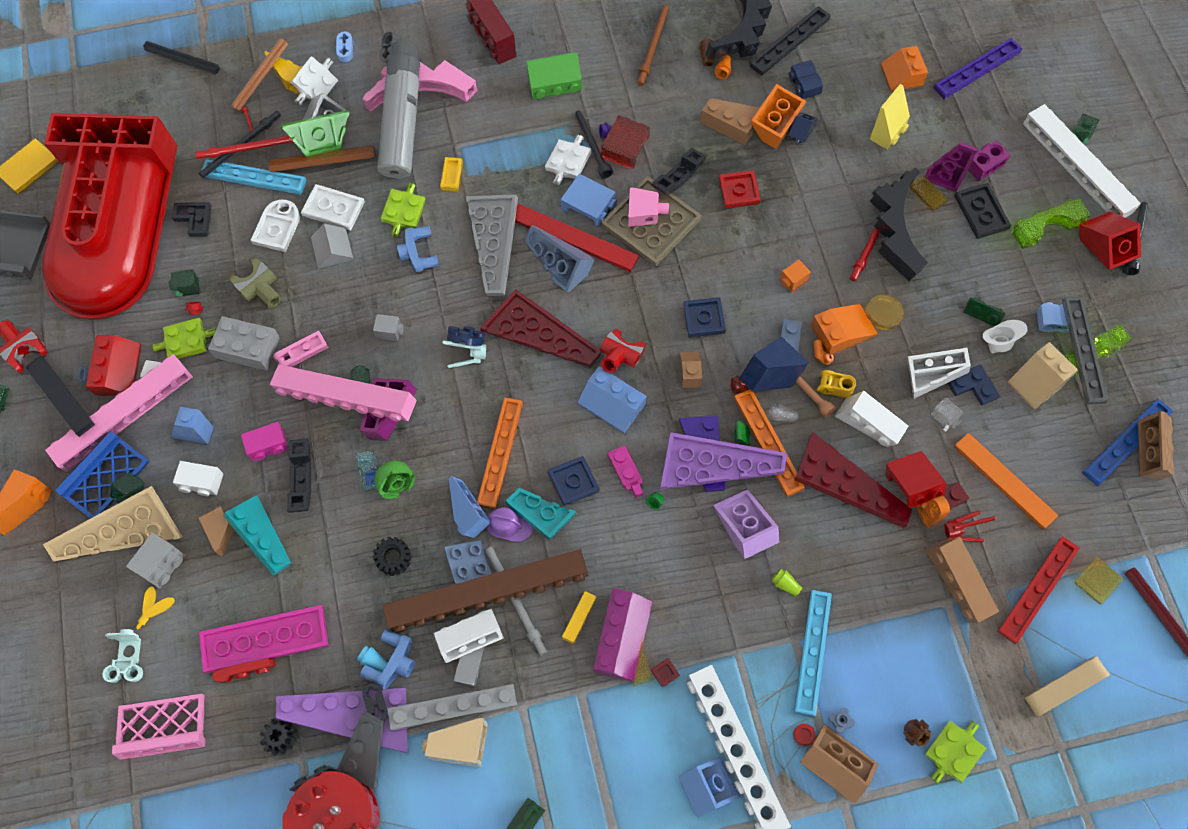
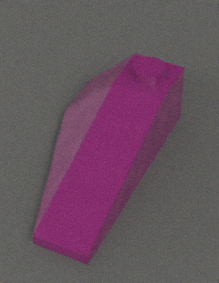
M962 142L958 143L928 167L923 180L957 192L978 148Z

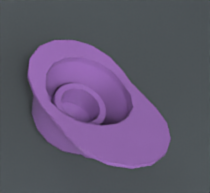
M498 508L488 516L491 523L487 526V530L495 537L520 542L526 540L533 531V527L512 509Z

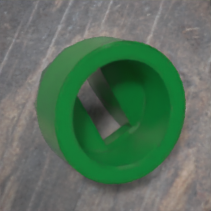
M654 492L647 498L648 506L654 510L660 509L663 505L664 497L662 494Z

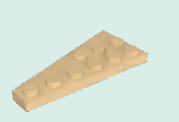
M150 486L44 543L43 546L54 562L83 555L142 546L151 533H154L163 540L180 539L183 536L157 493Z

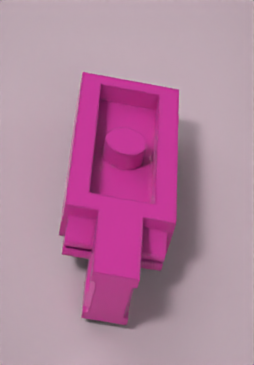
M624 445L608 452V458L623 487L627 491L631 489L635 498L643 496L640 486L643 484L642 477L626 446Z

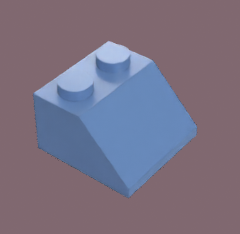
M722 757L699 765L679 776L697 818L741 798Z

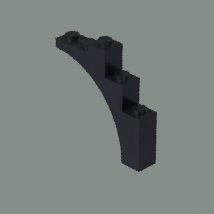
M741 0L743 20L730 34L709 42L706 51L707 58H719L739 53L740 57L756 54L760 44L758 37L762 36L766 26L764 19L768 18L772 8L770 1Z
M916 168L910 172L907 170L900 177L901 180L899 182L894 181L891 185L886 183L883 187L878 186L872 192L874 196L870 200L881 212L876 217L878 221L874 227L885 237L880 243L882 247L878 252L908 281H911L928 263L912 243L904 219V201L907 190L920 173Z

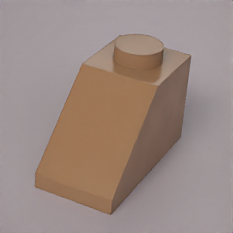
M680 352L682 388L701 387L702 367L699 353Z
M221 506L199 517L214 552L220 557L225 554L234 528L224 518L226 511Z

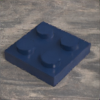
M720 297L683 302L688 337L725 334L726 328Z
M584 456L551 468L547 472L563 506L596 494L600 490Z

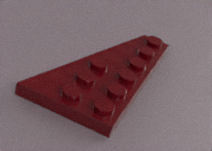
M516 289L480 327L482 332L587 367H591L602 355L600 349Z
M812 432L794 480L905 528L908 525L912 509Z

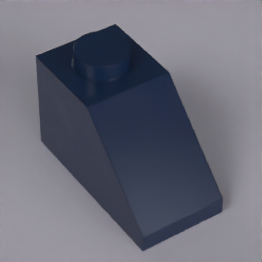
M803 112L796 115L789 136L798 143L805 142L814 129L818 118Z

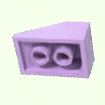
M748 489L713 505L734 546L744 559L780 543L777 524Z

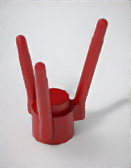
M978 510L945 523V534L947 538L961 537L962 534H965V527L996 520V517L993 516L962 523V521L980 514ZM961 537L962 541L984 542L983 538Z

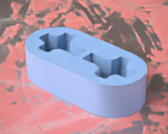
M341 32L337 35L336 53L338 59L345 63L353 58V40L350 33Z

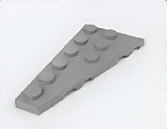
M517 195L466 196L476 249L479 255V264L482 269L485 293L487 296H505L518 197Z

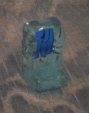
M374 451L356 453L362 491L377 489L374 477L375 472L378 470Z

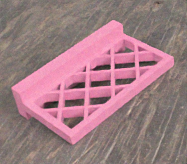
M196 694L118 706L116 745L112 746V754L122 760L205 747L206 738L203 737L205 695ZM191 701H198V707L192 714L185 709ZM171 704L178 705L179 708L171 717L164 712ZM151 707L158 709L150 720L143 715ZM134 710L137 714L127 723L124 720L125 711ZM184 710L189 717L180 726L174 720ZM163 714L168 720L159 729L153 723ZM142 717L147 723L137 732L132 726ZM194 719L197 722V731L187 732L184 728ZM172 722L179 727L172 735H165L163 733ZM150 726L154 727L157 732L151 738L145 739L142 734ZM131 729L136 735L130 741L123 742V735Z

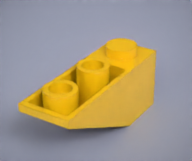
M265 51V56L267 57L270 52ZM279 57L272 66V69L287 90L300 95L298 89L290 82L303 66H298L290 60Z

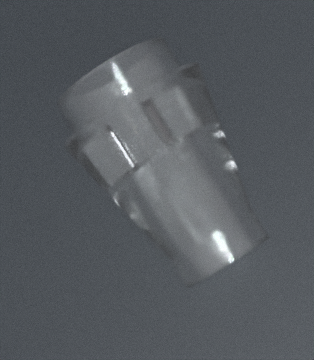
M776 403L771 404L768 418L772 419L773 422L795 423L798 418V412Z

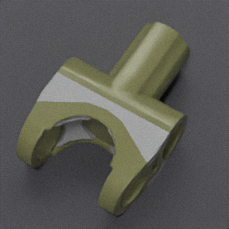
M252 257L249 262L253 266V272L248 277L240 278L231 274L228 278L247 302L258 296L269 308H274L280 303L281 296L270 285L277 278L264 263Z

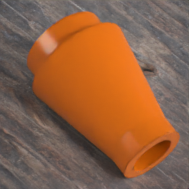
M729 55L722 56L714 69L718 79H726L731 74V57Z

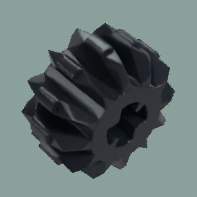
M271 719V726L265 724L264 728L267 731L260 732V736L265 737L260 741L261 745H266L264 751H271L272 755L276 756L278 752L282 755L286 754L285 747L293 749L290 742L297 741V738L292 736L297 732L295 728H291L293 723H285V721L281 720L277 722L276 719ZM278 732L282 734L279 736V741L275 740L278 737Z

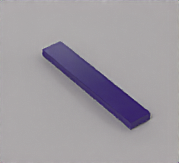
M1009 38L934 84L933 89L943 99H946L1019 54L1022 48L1012 38Z

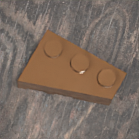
M710 98L701 111L700 123L746 145L755 132L750 122L760 107Z

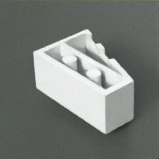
M865 391L846 398L835 417L886 447L898 444L908 428L907 424Z

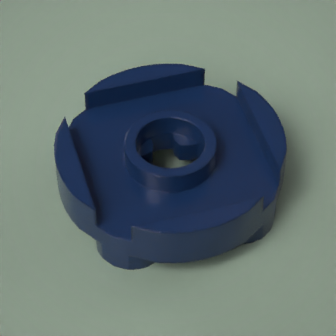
M449 326L447 340L459 344V341L464 342L467 346H481L484 344L485 333L474 331L475 328L464 326L463 329Z

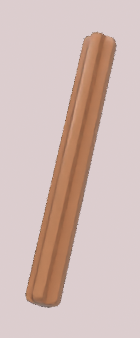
M280 38L234 100L232 106L236 110H241L288 46L284 39Z

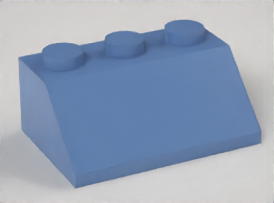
M599 366L588 380L578 400V404L625 434L645 407L647 396L613 374L605 372Z

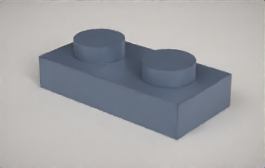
M783 319L781 337L798 352L802 322Z

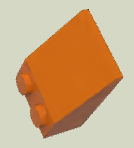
M860 304L829 309L815 315L811 323V328L818 340H822L823 348L829 354H835L878 335Z
M14 469L0 492V534L5 536L41 509L45 502L49 500L52 489L37 478Z

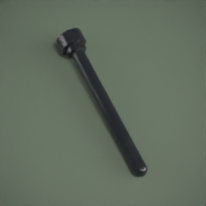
M578 110L575 112V115L599 164L598 173L602 179L609 178L613 174V169L610 164L604 161L582 112Z
M1147 202L1140 204L1137 223H1140L1141 239L1148 208ZM1138 258L1124 264L1123 271L1125 274L1137 275L1139 273L1140 263Z

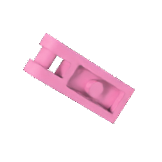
M317 331L276 352L273 358L279 365L293 367L328 349V346L320 331Z

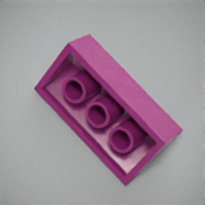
M612 588L593 667L594 673L630 682L635 681L652 601L633 592Z

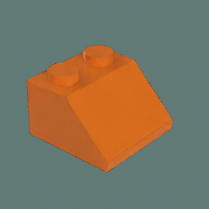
M918 46L901 48L880 64L891 92L895 91L900 84L903 85L904 89L923 86L928 74Z

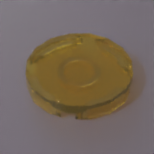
M887 294L874 296L866 308L867 318L873 322L872 324L882 330L893 329L902 321L904 316L901 303L895 297Z

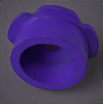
M607 122L599 126L600 138L607 140L612 136V126H609Z

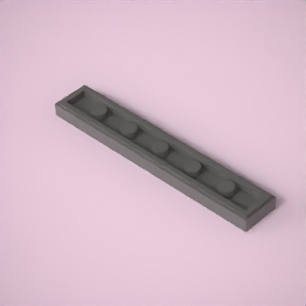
M1083 297L1064 298L1062 305L1086 405L1106 404L1108 399Z

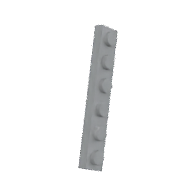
M511 684L388 708L390 730L395 731L516 707L517 701L514 685Z

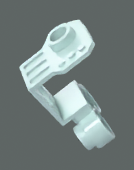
M122 629L120 633L105 634V637L116 639L120 642L118 660H112V665L104 669L103 679L110 683H116L122 678L123 674L124 678L130 682L139 681L143 676V669L136 665L139 663L141 644L139 635L133 633V630ZM127 646H133L135 648L134 654L131 657H125L123 654L124 649ZM137 670L138 674L133 678L132 674ZM116 671V677L112 678V673Z

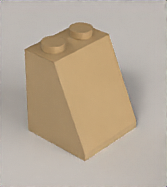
M1049 342L1037 351L1007 383L1035 410L1059 391L1078 369Z
M477 718L428 734V739H424L422 752H425V757L433 761L481 767L488 723L484 718Z

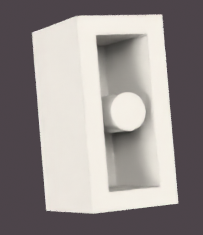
M180 461L173 483L181 492L190 493L194 491L199 495L208 497L209 494L217 495L223 473L218 467Z

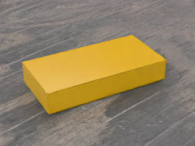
M445 157L440 184L441 190L458 191L463 164L462 158Z

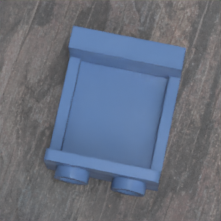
M578 174L560 199L562 210L568 212L571 208L594 220V226L596 227L608 216L609 210H613L617 203L615 191L581 174Z

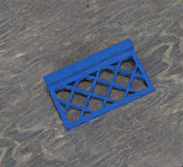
M110 431L55 491L89 518H93L104 512L150 461ZM120 444L124 446L126 455L115 456V449ZM138 457L142 460L138 467L130 468L129 458ZM126 459V469L115 470V460ZM111 460L112 470L101 471V464L104 461ZM126 472L127 479L124 482L116 483V473ZM112 474V484L102 485L101 475ZM98 475V485L87 486V479L90 476ZM113 487V494L110 497L102 498V488ZM98 489L99 499L88 500L87 490ZM84 490V500L74 501L71 498L76 491ZM99 502V509L92 515L88 511V503Z

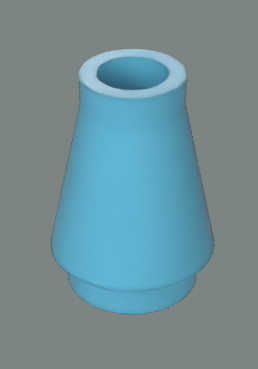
M368 646L364 647L357 658L361 662L360 665H367L381 672L388 664L373 647L369 648Z

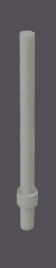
M487 548L485 552L496 573L504 571L493 548ZM514 597L510 598L528 632L527 636L530 642L534 643L540 656L545 655L547 650L540 639L542 636L538 629L534 628L520 599L514 600Z

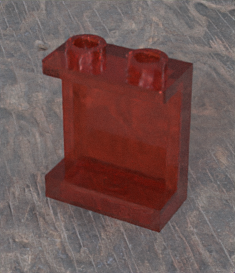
M618 115L601 147L603 158L633 169L636 164V157L644 141L648 140L650 136V127Z

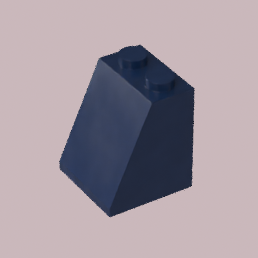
M780 337L752 356L739 379L752 392L791 388L809 362L783 337Z

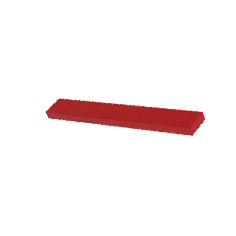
M517 203L515 223L529 229L531 225H534L584 253L628 272H631L639 255Z

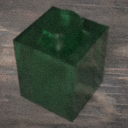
M1082 113L1072 133L1086 145L1095 132L1100 119Z
M193 269L171 273L169 287L177 297L200 294L199 277Z
M130 472L111 483L110 497L117 503H120L143 491L144 482Z

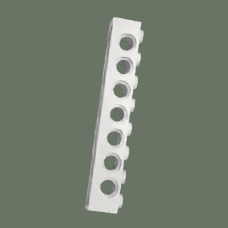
M710 665L689 675L688 689L691 694L695 693L698 699L696 705L700 713H704L708 720L705 723L710 734L714 732L717 739L715 745L720 754L724 753L727 760L724 762L729 774L733 773L736 778V782H734L738 793L740 795L743 794L747 801L744 803L749 815L753 814L757 822L754 824L755 829L790 828L791 826L713 666ZM702 688H711L713 695L705 697L702 694ZM717 706L721 708L722 715L715 717L711 713L712 707ZM722 726H728L731 729L732 734L730 737L722 735ZM732 746H738L741 749L740 757H734L731 754L730 749ZM742 766L750 768L751 776L749 778L741 775L740 768ZM752 786L760 789V798L756 799L751 796L750 789ZM762 807L770 809V819L766 820L761 817L760 810Z

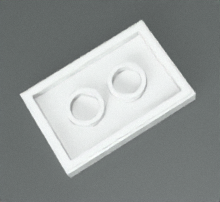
M315 184L301 214L304 217L343 227L351 231L365 201L364 198Z

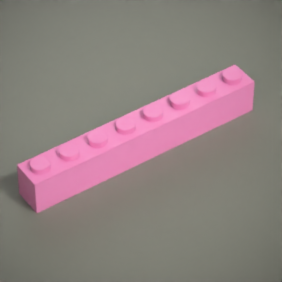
M173 354L164 359L156 368L148 371L140 380L133 382L128 389L117 394L109 403L101 406L93 415L89 416L95 425L79 437L71 429L62 438L54 441L45 451L57 467L68 472L84 460L110 431L117 435L193 376Z
M279 364L270 382V386L281 396L291 395L298 400L305 398L313 403H318L319 401L330 407L337 405L348 411L355 409L362 414H367L368 412L379 418L386 416L397 422H400V420L409 421L417 401L406 391Z

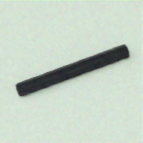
M149 41L143 44L145 51L217 74L220 70L219 65Z

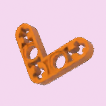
M944 496L932 499L921 506H915L927 528L938 525L950 512L949 503Z

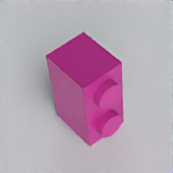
M279 421L241 434L246 454L251 461H260L265 459L266 456L281 454L284 450L289 449L284 429Z

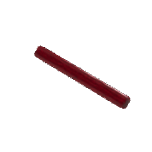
M1135 567L1126 571L1125 575L1188 657V635Z

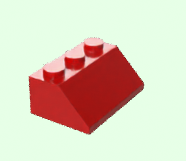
M96 335L86 387L95 396H116L128 389L136 379L142 345L116 335Z

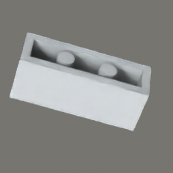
M492 608L468 619H463L449 627H444L434 633L446 663L503 639Z

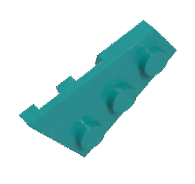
M518 488L505 501L509 508L549 541L576 514V511L572 509L568 510L560 507V504L543 500L540 496Z

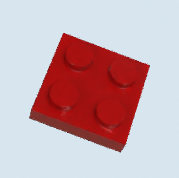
M754 170L719 175L725 208L760 204L761 199Z

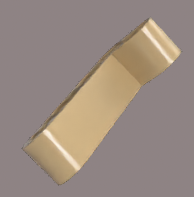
M1094 656L1026 696L1024 699L1038 717L1100 682L1110 674L1099 658Z

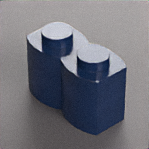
M811 60L791 65L789 79L791 82H794L797 95L804 99L822 94L823 83Z

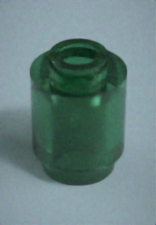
M355 366L350 371L351 380L370 384V372L365 366Z

